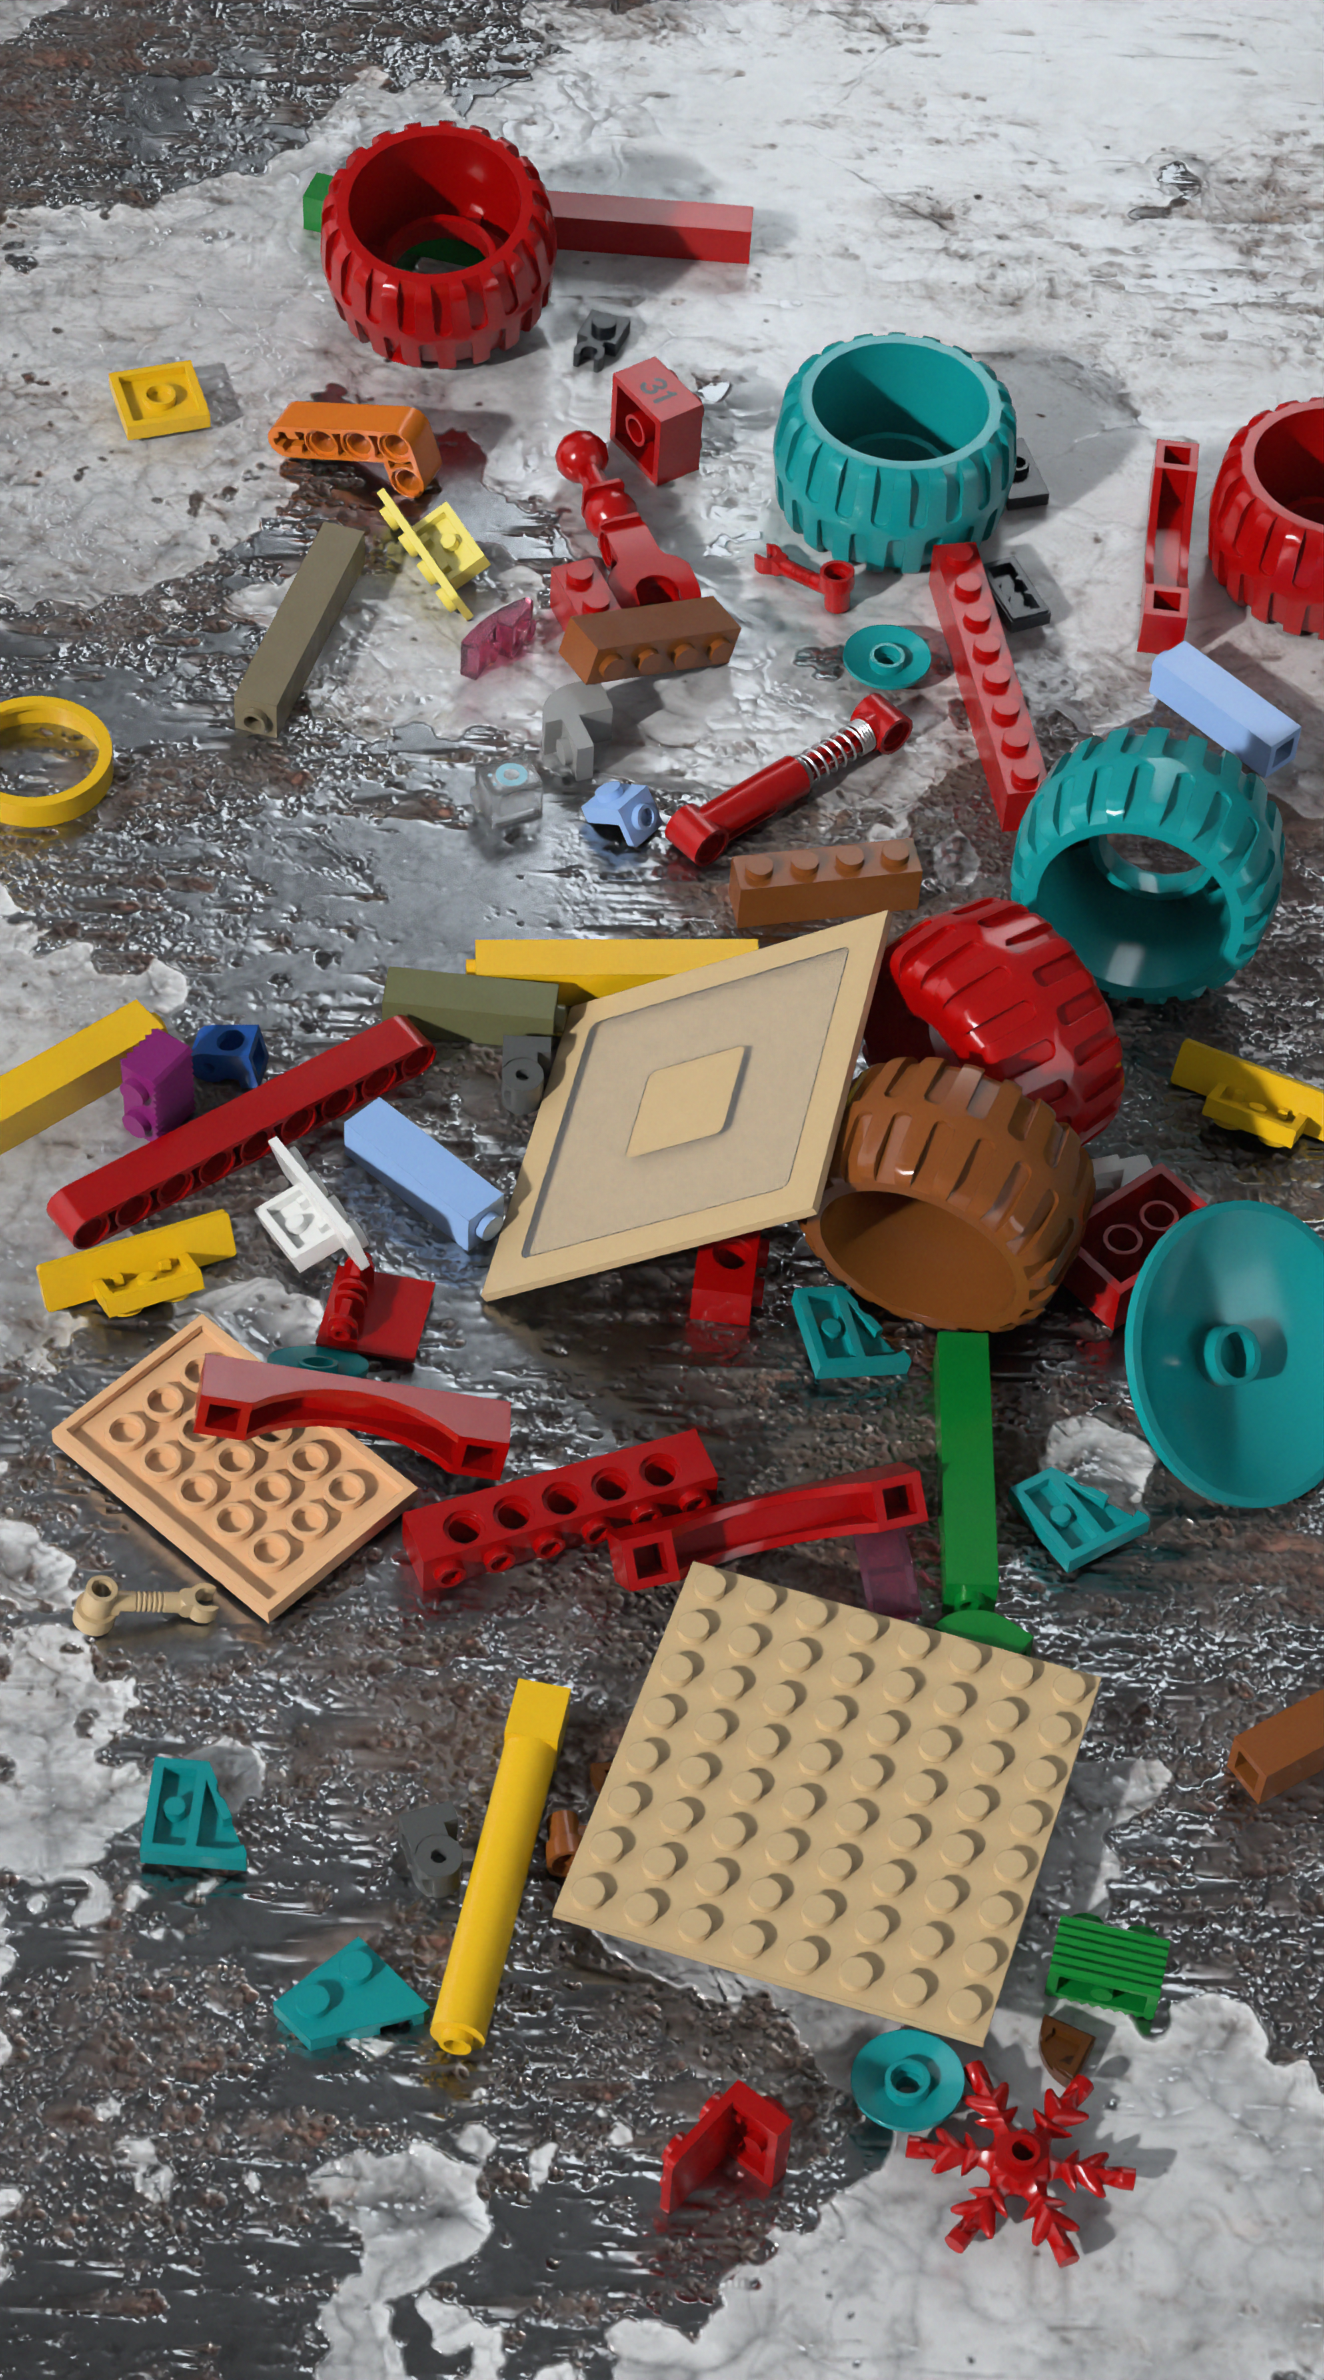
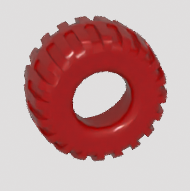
M439 120L438 126L422 127L421 122H414L404 125V131L395 134L385 131L373 137L370 148L358 147L347 158L346 169L337 170L329 184V194L325 197L322 206L320 254L322 268L340 318L343 321H347L349 330L362 343L371 341L373 350L389 360L392 359L394 352L401 353L404 363L408 364L407 366L422 368L424 362H438L439 369L456 368V361L471 358L474 365L489 360L490 351L497 347L501 351H507L518 343L520 330L529 332L541 317V308L548 304L551 297L557 256V232L545 184L540 181L539 172L527 156H520L518 148L504 137H499L495 141L491 139L488 129L476 125H471L469 129L457 127L455 121ZM443 238L464 241L479 249L486 258L468 268L440 274L415 273L395 267L407 250L422 242Z
M1314 397L1308 402L1301 403L1297 400L1279 404L1274 412L1264 410L1255 415L1247 426L1241 427L1233 436L1228 450L1225 452L1210 496L1207 547L1215 577L1220 585L1227 586V594L1239 607L1249 605L1252 617L1267 625L1273 620L1283 624L1284 632L1300 636L1301 631L1318 633V640H1324V397Z
M998 897L979 898L923 919L886 945L863 1034L865 1045L862 1048V1052L868 1067L876 1063H887L891 1059L899 1057H914L919 1063L926 1057H940L948 1059L950 1066L962 1068L965 1064H972L984 1068V1075L1002 1083L1007 1078L1022 1086V1094L1035 1101L1040 1098L1055 1110V1120L1058 1123L1067 1122L1080 1138V1147L1085 1146L1101 1134L1114 1119L1121 1106V1093L1124 1090L1125 1070L1121 1065L1123 1057L1121 1041L1116 1034L1113 1015L1108 1003L1104 1001L1096 985L1097 981L1089 968H1086L1080 960L1076 950L1069 941L1060 936L1046 919L1037 913H1030L1024 905L1010 899L1002 900Z

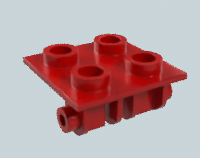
M365 1251L364 1253L370 1266L361 1271L349 1256L344 1266L338 1265L315 1346L414 1363L436 1282L375 1272L372 1256Z

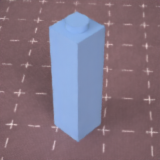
M1184 640L1169 651H1162L1155 658L1151 666L1152 676L1149 692L1224 749L1235 754L1244 764L1264 779L1295 759L1302 726Z
M381 1097L375 1099L344 1122L345 1154L467 1252L483 1240H491L503 1226L504 1194Z

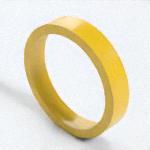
M26 696L0 702V731L27 723L56 724L71 728L85 735L99 749L98 760L90 774L68 790L43 797H21L0 791V822L20 827H47L76 819L95 807L108 792L114 773L112 741L103 722L83 706L56 697Z

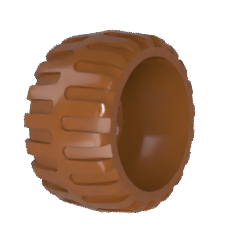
M899 1057L891 1059L887 1063L871 1065L852 1080L818 1215L797 1220L800 1229L805 1233V1240L816 1257L823 1259L826 1268L834 1277L852 1287L855 1293L863 1299L874 1302L889 1310V1313L905 1320L908 1318L937 1330L950 1329L965 1333H983L986 1330L992 1333L1013 1330L1018 1325L1027 1324L1043 1311L1044 1307L1049 1304L1079 1254L1096 1195V1180L1093 1176L1094 1167L1092 1159L1087 1150L1080 1147V1138L1067 1122L1058 1123L1055 1120L1056 1112L1051 1106L1040 1098L1033 1101L1022 1094V1086L1014 1081L1005 1078L1002 1083L984 1075V1068L972 1064H965L962 1068L950 1066V1061L946 1058L926 1057L919 1063L914 1057Z

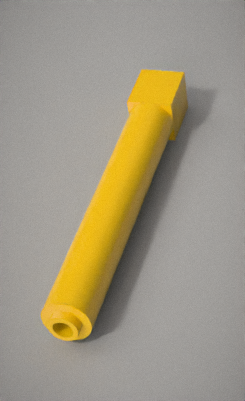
M518 1678L504 1731L502 1755L430 2027V2034L438 2042L440 2048L451 2054L467 2055L471 2051L482 2048L486 2042L552 1774L557 1769L570 1717L571 1688Z

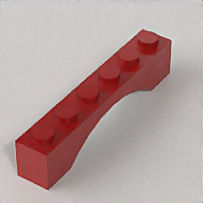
M1157 439L1150 476L1137 652L1159 655L1162 651H1169L1184 641L1189 608L1188 563L1198 473V443Z
M205 1353L197 1390L193 1433L246 1441L264 1433L296 1427L322 1426L352 1429L378 1435L405 1445L431 1459L449 1473L500 1481L510 1446L511 1402Z
M896 1462L607 1530L606 1535L615 1581L629 1592L686 1578L693 1561L714 1566L749 1554L796 1543L848 1535L880 1533L929 1520L920 1471L903 1462Z

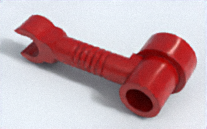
M766 544L767 558L754 554V567L757 572L764 575H782L823 594L824 607L828 612L840 614L850 608V592L855 586V570L850 563L841 560L829 561L822 565L819 574L789 560L788 555L783 553L781 548L775 544Z

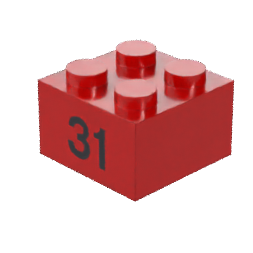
M656 356L613 373L610 439L656 487L698 470L700 450L702 448V417L704 416V406L701 399L692 393L678 379L674 371L668 369Z

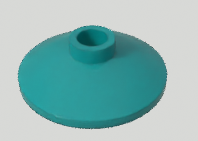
M881 624L865 627L851 635L844 646L843 662L847 671L859 682L876 689L899 690L917 684L927 675L931 665V652L926 642L916 633L900 626Z
M319 1346L287 1347L276 1350L267 1357V1363L352 1377L363 1378L369 1372V1362L364 1357L353 1352Z
M894 2030L873 2038L859 2051L851 2069V2090L858 2107L875 2123L895 2131L917 2132L941 2124L955 2112L964 2093V2070L957 2054L940 2038L919 2030ZM902 2087H911L916 2092L902 2093L898 2090Z

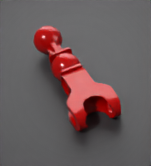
M576 430L564 436L558 444L555 453L557 468L567 480L582 484L583 486L581 514L585 519L587 529L594 537L598 538V548L610 573L607 584L621 609L640 607L646 604H660L701 598L698 581L689 563L677 556L666 554L659 549L649 528L642 521L637 511L636 502L629 494L624 492L625 484L621 478L607 479L604 471L609 461V455L605 442L591 431Z

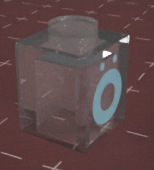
M527 753L476 766L475 786L470 788L471 801L475 811L478 814L483 812L491 829L542 816L544 783Z

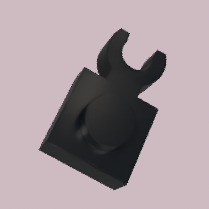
M592 309L577 333V345L573 350V366L578 367L581 361L591 359L594 360L593 372L599 373L604 368L605 355L616 357L630 333V320Z

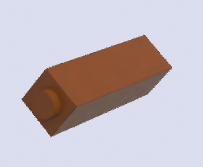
M1324 1688L1234 1737L1227 1767L1258 1805L1324 1770Z

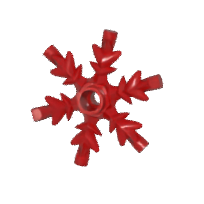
M982 2060L968 2063L963 2068L964 2075L976 2095H965L962 2097V2100L967 2106L984 2116V2118L976 2120L975 2123L983 2128L994 2131L993 2142L988 2146L979 2147L966 2132L963 2144L947 2130L938 2127L936 2135L939 2141L908 2134L905 2158L937 2160L931 2169L934 2174L943 2173L962 2165L961 2177L968 2174L976 2166L985 2169L990 2176L988 2187L967 2189L977 2198L957 2203L950 2208L953 2214L963 2216V2218L945 2237L946 2244L953 2251L962 2254L980 2229H982L988 2239H993L996 2232V2211L1005 2218L1008 2217L1004 2199L1008 2196L1024 2197L1029 2202V2205L1023 2215V2221L1035 2217L1032 2229L1033 2245L1039 2246L1047 2238L1059 2268L1077 2263L1080 2256L1066 2232H1077L1080 2227L1074 2220L1056 2210L1066 2206L1067 2203L1061 2199L1048 2196V2184L1054 2179L1062 2178L1068 2188L1076 2193L1078 2182L1093 2195L1105 2198L1106 2193L1103 2185L1133 2191L1136 2178V2168L1105 2166L1104 2164L1109 2158L1107 2152H1099L1079 2161V2149L1075 2150L1064 2160L1055 2156L1051 2150L1053 2139L1073 2137L1064 2128L1083 2123L1089 2119V2114L1076 2109L1094 2090L1093 2083L1087 2077L1077 2074L1060 2098L1052 2088H1048L1044 2096V2115L1033 2108L1032 2113L1036 2127L1030 2131L1026 2128L1018 2130L1012 2124L1018 2111V2106L1006 2109L1009 2098V2084L1004 2081L997 2088H994Z

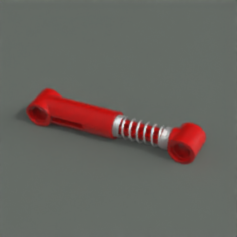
M873 693L868 695L853 711L850 723L846 724L845 727H841L838 732L831 733L828 738L824 737L820 743L813 744L810 749L806 748L801 754H796L793 757H782L701 807L694 803L682 806L667 823L665 837L699 867H705L719 858L728 842L809 794L813 783L820 782V776L827 778L830 771L837 772L839 766H847L848 760L855 761L857 755L863 756L868 752L879 750L883 755L896 752L909 738L913 722L881 694Z

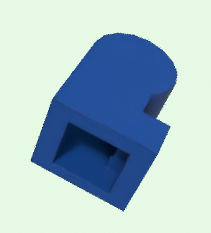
M259 1025L204 1026L199 1029L192 1047L193 1052L191 1053L193 1057L191 1061L194 1064L192 1066L194 1070L192 1074L208 1082H219L225 1078L238 1079L241 1088H256L260 1086L269 1060L268 1051Z

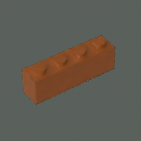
M714 596L570 616L558 652L586 685L729 663L741 627Z
M913 838L732 856L728 895L737 928L875 914L885 910L890 912L918 909L923 870Z

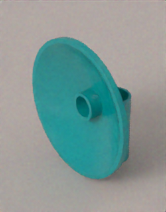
M1232 1200L1204 1206L1184 1216L1165 1232L1147 1256L1138 1274L1128 1307L1125 1327V1364L1129 1391L1135 1412L1149 1443L1164 1465L1176 1478L1189 1489L1215 1503L1246 1509L1273 1507L1302 1496L1324 1479V1241L1306 1223L1293 1214L1277 1206L1251 1200Z

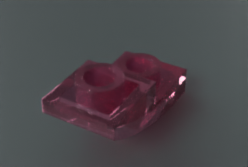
M525 597L500 608L468 633L461 642L460 675L477 680L486 666H492L495 663L498 655L513 659L523 644L528 645L531 642L536 630V621L533 620V600Z
M905 1527L880 1533L853 1535L867 1610L898 1620L922 1615Z

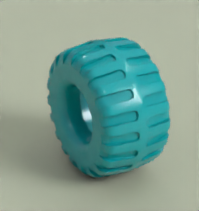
M889 332L888 335L873 336L870 333L855 336L853 341L850 342L837 341L823 349L821 355L814 354L807 358L800 366L798 373L792 376L785 389L773 441L775 488L778 504L781 510L784 511V517L795 533L804 534V540L811 548L818 552H823L826 549L831 551L833 560H841L850 564L852 561L866 564L867 571L883 573L884 567H896L901 569V574L919 573L922 565L930 564L931 566L933 545L976 542L979 548L981 542L988 540L998 527L1016 472L1017 417L1012 406L1009 391L1003 382L997 380L995 372L982 361L976 362L968 351L955 345L953 347L944 345L939 339L924 335L923 338L906 336V333Z
M1151 726L1147 734H1136L1134 728L1124 727L1111 731L1106 741L1097 735L1079 743L1073 753H1065L1053 764L1021 819L1010 872L1012 883L1011 900L1024 905L1030 913H1037L1052 924L1053 929L1060 936L1066 938L1074 947L1080 960L1093 974L1097 981V987L1107 991V997L1120 1001H1126L1128 997L1143 998L1145 1004L1155 1005L1164 1004L1168 997L1177 996L1182 1002L1198 998L1204 993L1206 986L1213 990L1222 987L1234 978L1237 970H1242L1251 961L1276 912L1281 896L1286 839L1284 833H1282L1283 821L1275 802L1267 801L1268 789L1256 773L1245 775L1241 771L1242 760L1227 749L1221 755L1208 749V740L1201 736L1190 733L1188 740L1170 736V728ZM1126 833L1158 839L1188 853L1200 862L1201 865L1187 872L1170 874L1141 869L1122 858L1109 844L1106 834Z

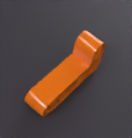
M296 401L291 402L285 408L268 433V442L271 447L285 457L384 463L393 488L401 495L410 498H418L424 493L442 465V458L427 417L418 409L409 406Z

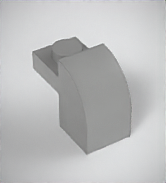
M583 681L567 684L555 690L547 698L543 706V754L557 752L560 763L563 766L568 765L576 782L593 778L594 743L612 739L613 706L601 683L586 685Z

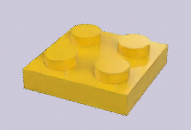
M191 360L108 373L109 387L128 441L211 427L210 412Z

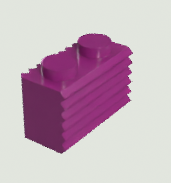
M158 1028L151 1029L152 1034L145 1035V1040L139 1041V1046L133 1047V1052L127 1053V1058L120 1059L122 1076L120 1091L123 1095L124 1103L122 1122L133 1136L145 1138L150 1142L175 1130L196 1109L194 1106L196 1102L193 1099L195 1097L193 1093L195 1091L193 1088L195 1083L192 1080L194 1078L192 1075L194 1072L192 1066L194 1064L191 1061L193 1059L191 1055L193 1051L188 1045Z

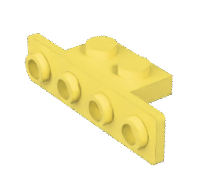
M384 488L379 490L377 494L385 504V507L379 510V512L394 532L401 527L404 533L397 538L412 559L417 555L421 556L423 560L416 565L432 586L439 582L441 588L435 592L450 613L458 609L466 621L470 620L474 615L456 590L491 565L489 560L447 501L411 526Z

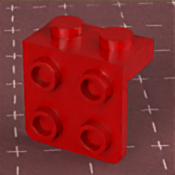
M739 2079L725 2094L721 2091L715 2092L701 2109L698 2117L700 2121L688 2134L683 2131L677 2133L662 2153L661 2160L664 2161L663 2174L659 2182V2186H661L660 2208L669 2215L673 2214L727 2154L772 2189L786 2174L793 2120L789 2118L786 2109L770 2096L764 2095L761 2097Z

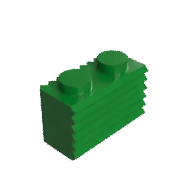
M1077 1913L1073 1916L1061 1914L1044 1993L1048 1997L1056 1996L1058 1999L1066 1998L1070 2002L1078 2001L1081 2005L1088 2003L1092 2007L1099 2006L1103 2010L1111 2009L1114 2013L1121 2011L1125 2015L1133 2014L1136 2018L1143 2016L1147 2020L1154 2019L1160 1998L1171 1939L1159 1937L1153 1929L1145 1926L1135 1925L1124 1929L1107 1925L1098 1916L1090 1913Z

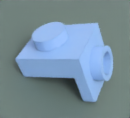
M611 781L597 788L595 796L581 807L588 823L619 825L627 845L632 847L639 846L661 827L663 823L647 785L621 784L619 781Z

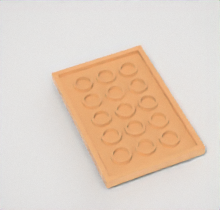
M201 1314L52 1429V1440L55 1445L269 1624L418 1500V1487L345 1428L322 1426L288 1428L264 1433L246 1441L193 1433L197 1390L205 1353L262 1362L205 1315Z

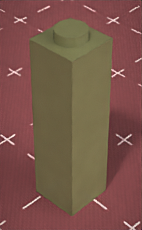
M389 966L382 999V1022L396 1015H405L427 1038L503 1046V1035L551 1037L552 1051L555 1032L564 1033L567 1005L558 1004L559 984Z

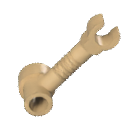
M97 1575L89 1579L85 1591L78 1596L72 1615L73 1623L79 1631L90 1636H101L108 1633L113 1628L116 1616H119L120 1612L152 1611L155 1613L157 1611V1613H160L162 1611V1613H179L181 1617L191 1618L195 1622L209 1623L215 1620L219 1607L212 1605L204 1606L197 1601L213 1600L217 1587L209 1583H199L192 1588H183L179 1592H136L118 1590V1586L112 1578Z

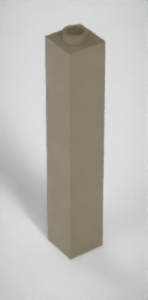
M323 522L234 694L235 728L278 738L365 565V531Z

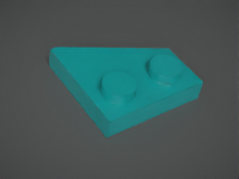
M843 1286L795 1288L791 1303L816 1379L907 1374L911 1365L910 1356L904 1350L896 1353L880 1337L883 1328L871 1315L866 1314L859 1308L856 1299Z
M1053 1467L1009 1489L1008 1501L1067 1573L1148 1532L1151 1520L1145 1513L1139 1510L1136 1511L1134 1516L1108 1503L1109 1495L1093 1487L1082 1486L1073 1477Z
M165 1757L154 1758L140 1845L141 1863L247 1871L246 1849L244 1844L241 1845L236 1834L232 1815L225 1799L220 1795L218 1781L209 1761Z
M359 1936L273 2002V2011L276 2017L310 2051L337 2045L346 2038L362 2039L380 2034V2027L411 2019L415 2026L423 2024L430 2019V2006Z

